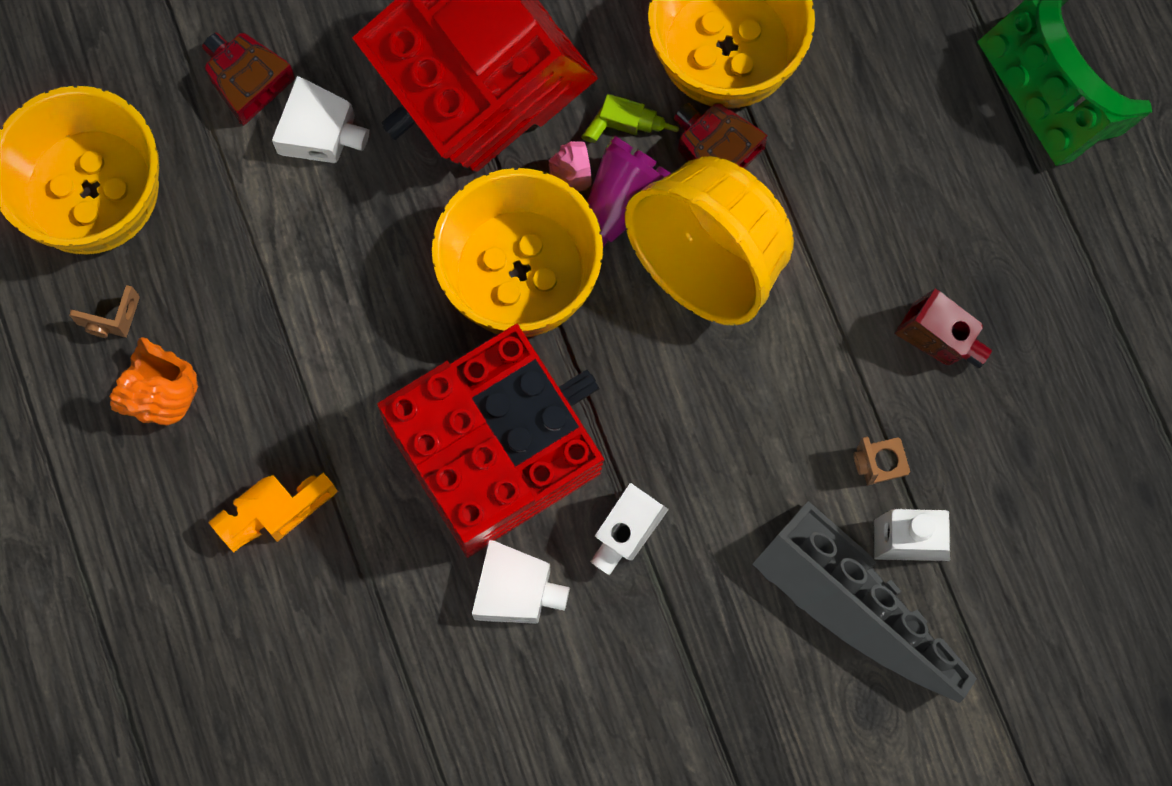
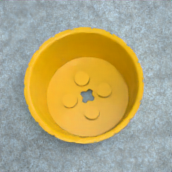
M651 0L652 3L650 2L648 21L653 47L667 75L684 94L709 106L720 103L726 108H740L760 102L773 94L802 62L810 47L813 37L812 33L814 32L815 13L814 9H812V0ZM726 37L733 38V44L738 45V50L731 51L729 56L722 55V49L716 47L717 42H724Z
M74 86L60 87L49 90V93L45 94L44 92L24 103L22 108L19 107L3 124V129H0V211L14 227L31 239L64 252L86 255L112 250L134 237L150 218L158 197V152L153 134L149 126L146 125L145 119L139 111L131 104L128 105L127 101L109 91L104 92L102 89L90 86H77V88H74ZM88 181L90 184L96 181L99 182L100 186L96 189L99 195L94 199L91 196L82 198L80 194L84 191L82 187L83 182Z
M708 156L688 161L675 172L659 181L650 183L629 200L626 207L627 210L625 211V225L629 241L633 250L636 251L641 264L651 274L655 282L688 310L693 311V313L704 319L723 325L745 324L757 315L759 309L766 303L769 292L779 274L787 266L794 246L790 221L772 192L746 169L718 157Z
M502 169L491 172L487 176L483 175L465 185L462 191L459 190L445 206L444 213H441L434 231L435 239L432 241L434 270L445 295L453 306L466 318L495 334L502 333L518 323L526 337L540 335L557 328L583 305L592 292L600 272L603 242L602 235L599 234L601 231L592 208L589 209V204L576 189L569 187L568 183L549 173L543 174V171L534 169ZM520 261L523 266L529 265L531 267V271L526 273L527 280L520 282L518 277L511 278L509 272L514 270L513 263Z

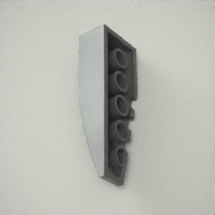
M808 501L752 565L768 581L774 583L788 595L796 606L805 610L811 617L847 644L910 681L960 703L977 680L975 675L943 639L937 638L934 640L928 633L929 630L926 624L928 621L918 610L910 612L897 597L901 590L892 580L885 583L872 568L876 564L875 560Z

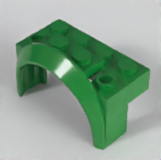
M1024 0L977 42L1056 166L1073 162L1098 141L1122 136L1152 112L1149 100H1134L1121 95L1105 83L1082 57L1073 43L1062 18L1061 7L1069 0ZM1083 96L1085 100L1075 107L1073 104Z

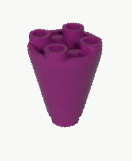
M615 135L605 148L587 199L589 209L592 208L601 230L599 234L602 235L603 248L608 241L612 243L627 229L625 225V211L627 210L626 207L629 200L650 183L659 181L671 174L661 166L654 170L653 167L657 162L638 149L632 155L630 152L633 147Z

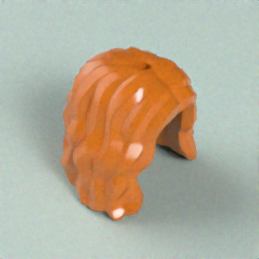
M141 337L137 342L135 352L131 356V366L116 380L117 386L113 388L109 396L111 399L110 406L111 410L122 415L135 416L143 423L174 424L184 417L198 389L197 374L189 362L178 358L174 352L164 351L161 346L153 344L147 338Z

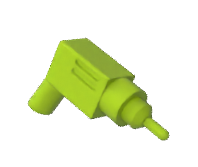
M607 94L602 108L581 138L587 142L596 143L606 127L637 135L638 130L651 133L652 130L659 132L663 129L678 132L679 128L667 124L663 117L657 116V111L645 108L644 104Z

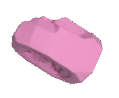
M569 142L561 145L560 151L549 159L550 174L562 179L569 184V187H573L578 192L587 190L591 186V169L585 142Z

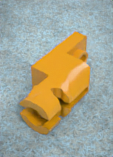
M323 472L318 477L312 475L305 479L297 487L296 491L298 493L292 498L276 477L271 475L259 480L240 497L233 500V504L237 508V516L234 517L225 510H222L208 523L233 552L261 536L260 530L264 527L278 542L338 491Z

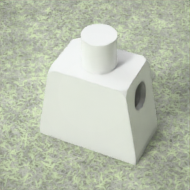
M297 76L272 142L277 154L282 156L336 163L339 160L344 145L360 151L364 150L369 137V129L353 124L355 114L351 103Z
M630 483L596 533L595 537L602 541L603 544L590 562L610 575L622 557L632 561L669 509ZM622 526H628L631 535L626 542L621 543L617 539L616 534Z
M893 509L874 520V559L950 561L949 511Z
M489 540L472 616L474 620L538 623L542 606L565 611L570 587L548 583L551 569L550 564L496 541Z

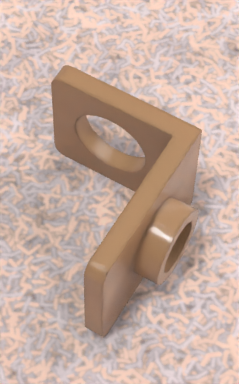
M126 285L115 320L71 310L69 316L77 325L86 327L85 331L89 334L107 338L110 333L127 338L139 301V295L132 286Z
M863 437L856 448L857 452H854L857 472L859 475L864 474L867 486L908 476L910 473L900 438L871 444L869 437ZM890 450L895 453L898 459L897 467L892 471L879 469L875 461V456L879 451Z

